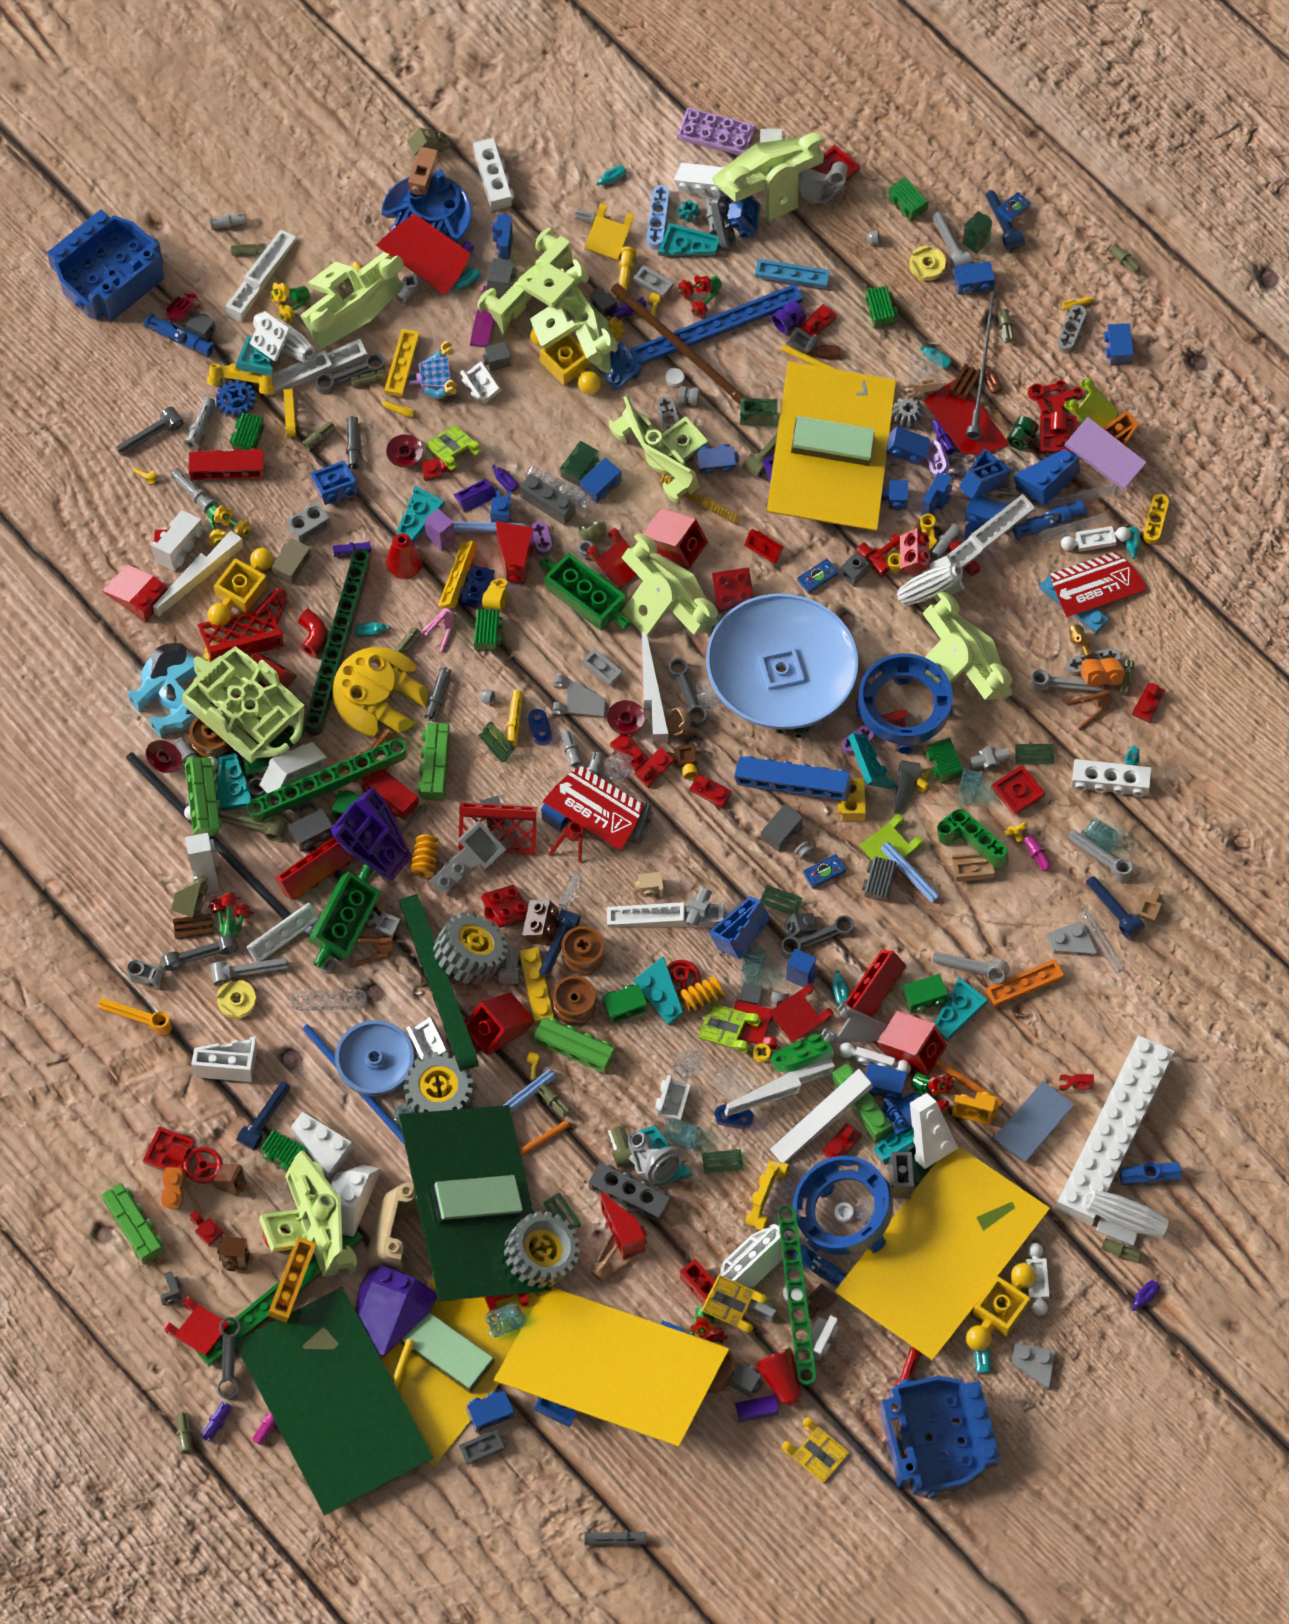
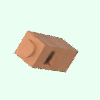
M420 147L408 180L409 192L415 195H427L438 163L437 150Z

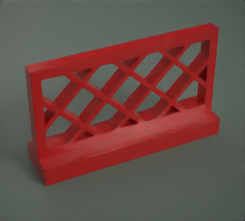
M266 607L260 614L256 613L258 610L231 616L228 624L233 626L230 630L210 622L198 624V630L209 654L210 663L235 646L247 655L284 647L283 633L277 625L271 608ZM268 614L269 616L266 621L259 619L261 615ZM244 619L251 621L249 625L240 622ZM255 622L263 625L260 630L252 627ZM237 627L244 629L242 634L234 631ZM266 627L274 629L273 631L264 632ZM208 628L215 629L212 634L204 631V629ZM219 631L227 634L224 639L216 636ZM249 631L256 634L249 637L246 636ZM230 636L239 638L237 640L228 641ZM212 640L217 641V642L220 643V644H216V645L210 646V643L212 642Z
M461 802L459 807V838L463 835V828L466 831L468 830L464 824V817H472L475 822H482L486 818H491L495 825L489 831L491 832L498 826L505 833L498 841L500 842L508 836L514 843L510 848H505L506 850L503 853L535 854L538 807ZM505 819H509L515 824L508 831L500 824ZM524 820L533 821L532 828L528 832L520 826ZM516 827L524 834L518 841L509 834ZM527 837L532 843L531 849H524L519 843ZM459 843L458 850H463L464 847Z

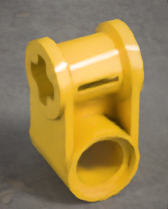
M497 578L491 582L483 595V608L504 609L506 602L509 600V594L506 590L508 585L506 579Z

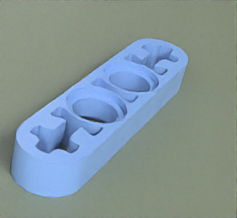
M658 185L653 190L647 232V245L651 249L660 248L664 238L669 202V189L664 185ZM660 192H663L662 201L659 200ZM660 206L663 207L664 210L662 212H656L654 208ZM654 222H660L662 226L659 228H655L652 226V224ZM654 233L657 234L656 242H653Z

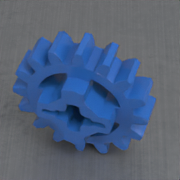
M230 380L229 385L223 383V389L218 388L216 404L221 413L225 411L226 417L232 414L233 418L236 415H239L241 418L242 413L249 414L248 409H254L253 404L256 403L255 391H252V386H247L245 381L239 384V380H236V383Z

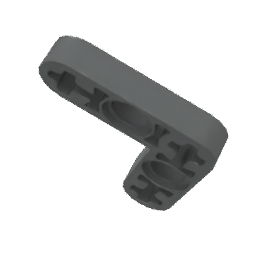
M727 195L716 197L711 201L717 237L722 249H731L736 245L734 228L731 227V222L727 218L730 197Z

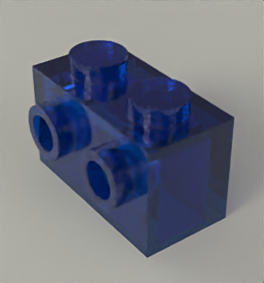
M473 565L472 570L468 571L466 576V587H462L460 593L464 606L485 610L482 605V599L491 582L496 579L495 570Z

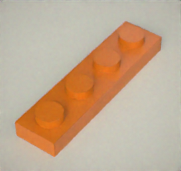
M1054 959L1008 978L1001 983L985 988V993L994 1008L1063 979L1064 974L1058 962Z

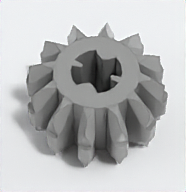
M907 396L905 400L899 398L898 403H894L892 416L895 417V423L900 422L901 427L906 424L910 428L911 424L916 426L918 421L922 420L923 407H921L920 401L915 402L914 397L911 400Z

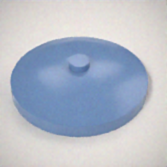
M369 1020L354 1025L341 1037L335 1051V1064L339 1077L351 1090L367 1096H380L395 1091L405 1083V1075H409L408 1068L414 1065V1052L410 1039L399 1027L386 1021Z

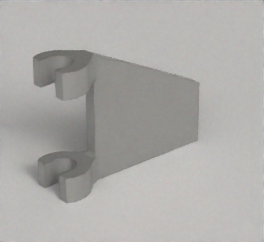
M563 675L555 676L554 688H568L567 704L554 702L552 715L572 714L604 718V698Z
M841 1002L837 1009L841 1011V1016L848 1018L839 1034L825 1028L821 1035L825 1037L824 1040L828 1043L877 1041L887 1025Z

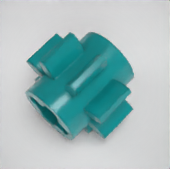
M692 200L682 201V207H678L679 219H683L686 223L695 222L696 216H700L698 203L695 204Z

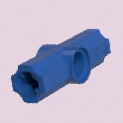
M1148 1162L1141 1166L1121 1167L1119 1169L1122 1186L1135 1184L1151 1186L1157 1182L1175 1181L1182 1178L1179 1162L1161 1164ZM1152 1171L1155 1176H1148L1146 1172Z

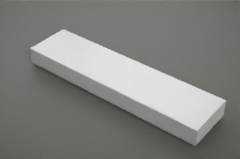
M307 903L246 946L255 962H261L302 933L308 925L311 926L319 920V916L312 905Z

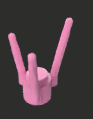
M444 608L421 631L420 636L424 634L428 636L437 625L442 628L447 626L448 629L440 651L443 652L451 630L455 625V622H453L455 614L451 610Z

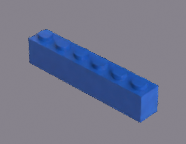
M739 756L734 774L737 785L848 801L853 782L850 772L843 769L831 770L827 767H811L808 764L797 765L788 761L777 762L768 758L764 760L756 759L753 756Z

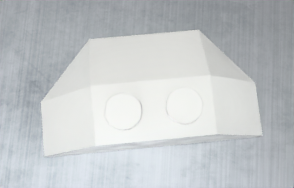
M360 1165L335 1173L331 1186L341 1198L342 1235L354 1237L380 1175V1168Z
M773 1224L769 1228L751 1235L723 1261L720 1275L746 1287H754L782 1260L779 1226ZM786 1231L783 1235L787 1240L788 1233Z

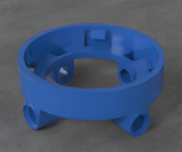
M907 653L884 657L874 663L862 678L859 697L856 700V716L861 717L865 725L876 736L897 744L899 753L910 754L915 751V744L925 742L937 735L946 725L949 716H952L953 693L951 683L944 671L933 661L925 657ZM928 670L935 677H937L940 680V682L937 684L930 676H928L924 672ZM879 671H881L883 674L877 677L874 680V682L870 684L868 682V679L870 677L873 678ZM892 679L898 685L909 684L912 679L918 680L932 693L934 699L933 712L926 721L914 727L892 725L882 718L877 710L876 695L879 689Z
M837 1156L816 1164L799 1182L793 1199L797 1225L805 1236V1241L815 1252L821 1250L834 1255L854 1254L867 1248L873 1253L880 1251L886 1244L883 1234L888 1228L893 1214V1197L889 1182L874 1165L858 1157ZM852 1165H857V1166H858V1171H856V1170H840V1171H839V1166H852ZM842 1180H854L867 1186L873 1194L875 1203L874 1212L869 1223L859 1232L849 1236H835L827 1233L819 1226L815 1215L819 1196L821 1198L829 1196L835 1189L833 1183ZM802 1199H807L805 1207L806 1217L800 1216L803 1204Z

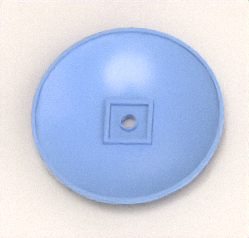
M768 594L742 602L731 609L719 621L708 642L706 667L711 686L716 695L737 716L766 728L796 729L822 721L837 711L846 701L856 681L858 655L855 642L848 628L827 607L802 596ZM784 666L786 671L779 672L776 670V667Z

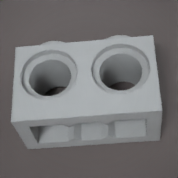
M318 502L306 506L303 511L291 515L286 520L288 531L296 541L302 544L331 527L329 516Z

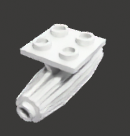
M267 311L259 313L254 317L253 325L256 330L250 344L269 358L277 361L282 351L286 355L304 363L313 359L316 352L315 348L297 330L281 319L272 316Z
M950 555L930 563L929 569L922 571V574L912 578L899 588L897 596L900 603L905 606L924 602L933 597L938 602L941 600L938 596L940 592H947L953 595L965 589L961 581L963 575L962 568L952 562Z
M1093 1190L1092 1193L1089 1192L1086 1196L1085 1204H1087V1209L1100 1216L1096 1232L1134 1246L1137 1233L1162 1238L1166 1232L1169 1223L1168 1219L1147 1206L1116 1194Z

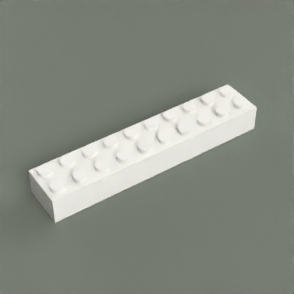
M1139 1035L1137 1036L1059 1197L1056 1206L1057 1211L1093 1226L1097 1214L1087 1209V1204H1085L1086 1196L1089 1192L1092 1193L1093 1190L1109 1192L1172 1061L1173 1050Z

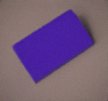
M484 479L455 493L454 497L462 510L468 512L492 500L493 497L496 498L494 486L487 479Z
M775 1395L735 1403L739 1423L779 1415Z

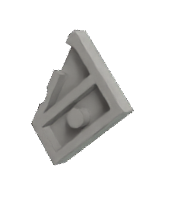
M1082 921L1049 932L1045 936L1054 954L1068 953L1070 955H1078V953L1090 954V956H1096L1097 954Z
M1015 1343L1011 1365L1023 1371L1026 1376L1036 1380L1043 1385L1044 1389L1048 1390L1055 1350Z

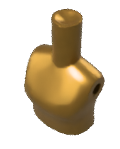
M1078 624L1073 625L1069 628L1071 643L1082 649L1086 659L1091 658L1092 653L1089 648L1091 643L1085 634L1084 628Z

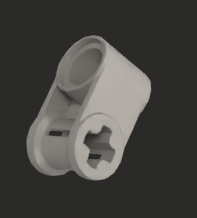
M131 960L128 963L127 973L131 982L147 986L151 989L160 988L161 977L166 972L163 967L140 960ZM134 969L141 970L137 974L132 973V970Z

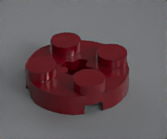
M194 292L184 293L185 297L180 298L178 296L169 304L166 309L168 312L166 316L171 322L181 321L183 323L190 318V314L201 306V302Z

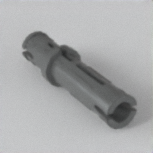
M350 416L346 419L348 443L346 454L348 455V468L350 469L352 465V470L360 467L359 453H361V449L358 443V418L355 417L354 421V416Z
M440 667L432 695L428 698L429 704L424 717L425 719L428 718L429 721L436 720L439 707L443 704L442 698L452 672L448 667Z
M628 1530L623 1532H585L584 1544L585 1546L624 1544V1547H628V1544L647 1545L646 1531L628 1532Z

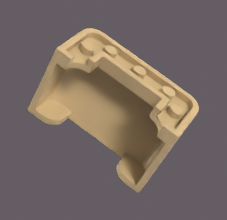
M403 1183L381 1197L366 1254V1262L369 1267L382 1265L404 1274L405 1263L402 1261L403 1245L399 1240L392 1238L397 1216L407 1218L410 1211L414 1209L419 1211L412 1183Z

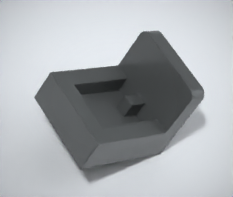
M796 327L786 344L806 354L815 349L817 346L815 341L818 336L816 334L810 336Z
M794 913L785 921L789 937H796L799 934H811L819 930L813 913Z
M172 1271L164 1273L170 1292L159 1296L162 1305H173L181 1299L178 1289L182 1287L178 1276L174 1277Z

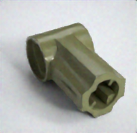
M613 1127L608 1131L613 1148L612 1153L616 1167L633 1164L629 1159L632 1153L625 1127Z

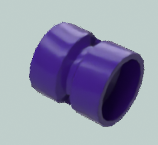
M792 300L783 307V310L780 309L774 313L771 318L775 327L782 334H787L794 329V325L797 326L806 320V314L802 307Z

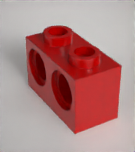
M915 529L900 535L901 570L914 575L929 569L930 539L928 534Z

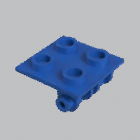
M621 341L617 344V351L610 352L611 372L605 373L597 368L615 392L631 377H640V369L642 367Z
M915 1092L895 1103L893 1099L888 1097L883 1100L882 1105L884 1109H882V1112L891 1123L896 1135L912 1127L910 1103L918 1099Z

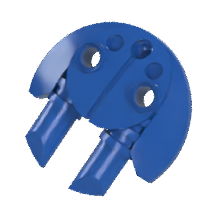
M442 169L434 172L426 196L421 194L415 195L409 192L408 180L410 177L398 182L387 193L382 204L381 215L386 218H396L391 230L411 215L416 214L447 237L449 235L453 241H459L470 225L472 215L470 200L459 184L445 177Z

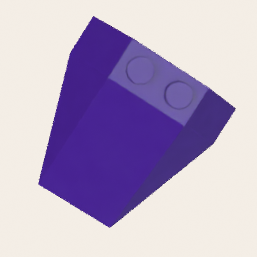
M374 787L354 801L331 828L333 837L346 852L389 881H393L412 857L386 801Z
M379 1265L369 1267L361 1281L355 1311L379 1356L385 1357L430 1313L438 1296L435 1291L418 1279Z

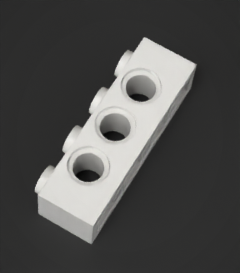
M494 138L474 142L473 152L491 211L511 207L514 193L513 189L508 187L510 180L508 173H504V160L499 157L501 155L499 144H495Z
M1075 759L1071 788H1076L1080 791L1095 790L1098 793L1114 792L1117 795L1133 794L1136 797L1148 796L1151 767ZM1092 775V776H1095L1096 778H1095V779H1090V778H1088V776ZM1107 778H1114L1115 781H1109ZM1126 780H1133L1134 783H1128Z

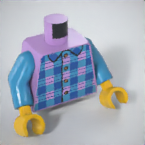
M448 341L443 342L439 351L419 364L420 373L409 374L410 385L421 384L422 394L434 399L456 394V389L453 387L457 386V384L450 380L448 356H446V354L452 355L454 353V350L450 348L452 344Z

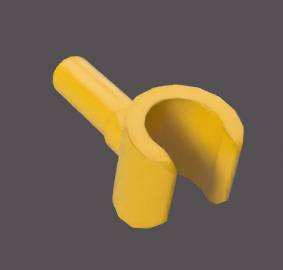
M652 292L649 302L653 303L651 314L655 316L657 306L661 300L659 294Z
M137 468L133 469V472L145 478L146 482L150 485L158 480L157 474L153 470L147 474Z
M930 767L926 769L922 778L920 777L917 780L916 788L922 793L929 786L926 780L932 770Z
M529 1052L527 1062L532 1064L531 1080L534 1081L540 1059L538 1054Z

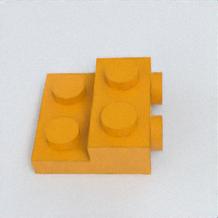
M977 1092L975 1099L965 1094L956 1095L952 1116L991 1125L992 1119L996 1120L1000 1101H997L996 1097L988 1092Z

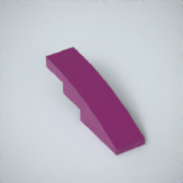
M486 285L483 286L481 295L487 291ZM477 308L470 346L480 348L489 346L495 320L492 314L485 310L480 312Z

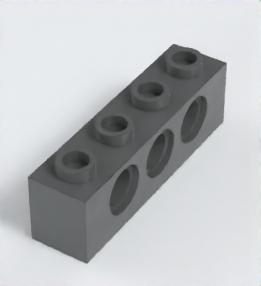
M599 1162L588 1182L589 1190L599 1195L604 1192L616 1203L658 1224L670 1205V1197L666 1192L662 1190L656 1191L644 1181L638 1182L626 1172L620 1173L607 1163L604 1165ZM610 1180H615L618 1182L614 1186L608 1184ZM627 1189H633L635 1190V1193L627 1194L625 1191ZM649 1197L653 1199V1201L651 1203H645L643 1199Z

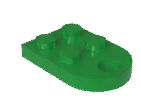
M820 1033L813 1034L802 1041H795L789 1046L778 1050L771 1057V1061L776 1071L791 1072L832 1057L834 1052Z

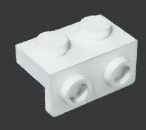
M482 361L468 372L464 370L460 372L463 376V383L468 388H471V395L476 401L480 400L486 404L502 391Z
M430 1017L416 1027H407L409 1032L408 1038L417 1049L416 1055L421 1061H423V1055L427 1053L430 1058L433 1057V1052H438L439 1056H443L444 1052H449L434 1018Z
M667 1075L666 1081L662 1080L660 1087L662 1096L657 1098L655 1104L658 1117L681 1122L691 1084L672 1080V1076Z
M831 1315L828 1321L819 1317L811 1331L814 1359L818 1361L821 1360L823 1354L826 1355L831 1346L829 1341L831 1337L835 1338L839 1326H837L838 1319ZM802 1351L803 1354L810 1356L807 1351Z

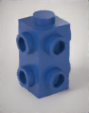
M730 444L719 445V448L713 449L712 446L701 447V450H697L699 471H703L704 474L714 473V470L721 469L722 472L732 471L733 468H736V462H739V453L735 451L734 446L730 447Z

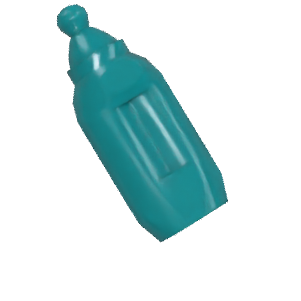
M621 164L616 165L603 173L599 182H596V186L612 184L625 176L627 173L626 169Z
M470 268L459 276L451 291L468 287L481 274L476 268Z
M920 347V350H923L927 359L940 368L946 370L952 363L948 356L937 349Z
M1129 527L1131 536L1126 541V548L1131 558L1135 559V555L1140 549V532L1136 527Z
M378 622L360 623L355 625V634L357 637L376 636L387 629L390 630L391 626Z
M835 970L832 986L836 1002L840 1005L841 1002H846L850 993L846 980L839 973V970Z
M989 1348L984 1351H974L977 1373H990L991 1359Z

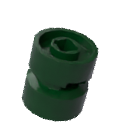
M1019 416L1007 437L1008 444L1020 451L1028 450L1032 438L1035 437L1039 429L1038 424L1027 416Z

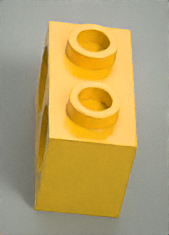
M853 778L851 789L855 792L849 793L848 801L841 800V803H838V815H842V822L865 821V785L863 778ZM848 807H854V808H856V809L853 810V811H851V810H848L847 808H848Z

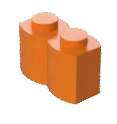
M1105 658L1102 660L1087 659L1082 661L1080 673L1088 686L1097 687L1104 684L1111 686L1122 684L1125 671L1118 659Z
M166 1167L163 1173L165 1188L161 1196L163 1207H182L184 1202L182 1187L186 1180L184 1168Z

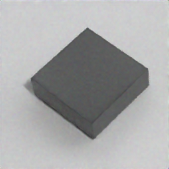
M743 982L739 1001L759 1006L763 986Z

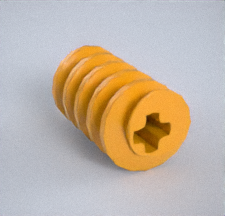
M420 835L415 840L416 844L414 846L415 851L413 852L414 858L412 859L411 871L419 877L433 878L434 873L432 871L436 868L433 864L437 862L434 857L438 856V852L435 850L439 849V845L436 843L439 842V839L431 835Z
M713 976L709 978V982L703 980L702 985L696 983L695 988L689 986L688 992L685 989L681 990L683 1003L689 1013L690 1007L695 1011L697 1010L698 1003L703 1008L705 1000L708 1004H711V997L718 1001V994L725 998L721 983Z

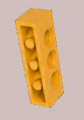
M297 1236L267 1316L285 1323L287 1322L316 1243Z

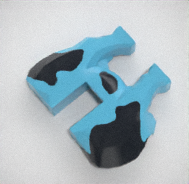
M170 643L156 648L143 667L141 674L142 685L137 691L127 692L128 699L139 712L155 698L163 707L170 711L171 715L161 718L152 717L149 719L151 727L160 738H163L167 733L190 731L189 728L192 722L197 718L182 704V695L185 691L180 685L196 675L194 657L182 643Z

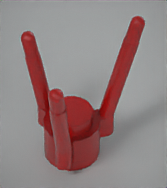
M275 587L272 593L255 609L258 610L256 613L260 614L269 604L275 607L280 605L275 619L278 625L284 607L288 603L285 600L288 596L282 588Z
M571 822L568 829L563 831V834L553 846L549 855L552 856L565 837H567L570 841H578V862H582L583 825L579 822Z

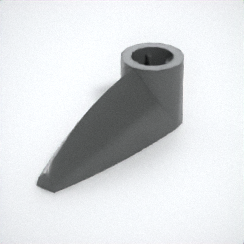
M900 761L894 813H900L912 797L920 774V763Z

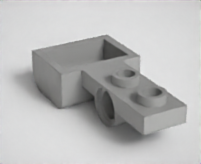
M481 821L476 822L457 840L464 849L452 857L429 880L442 895L452 888L477 863L483 869H486L506 850Z

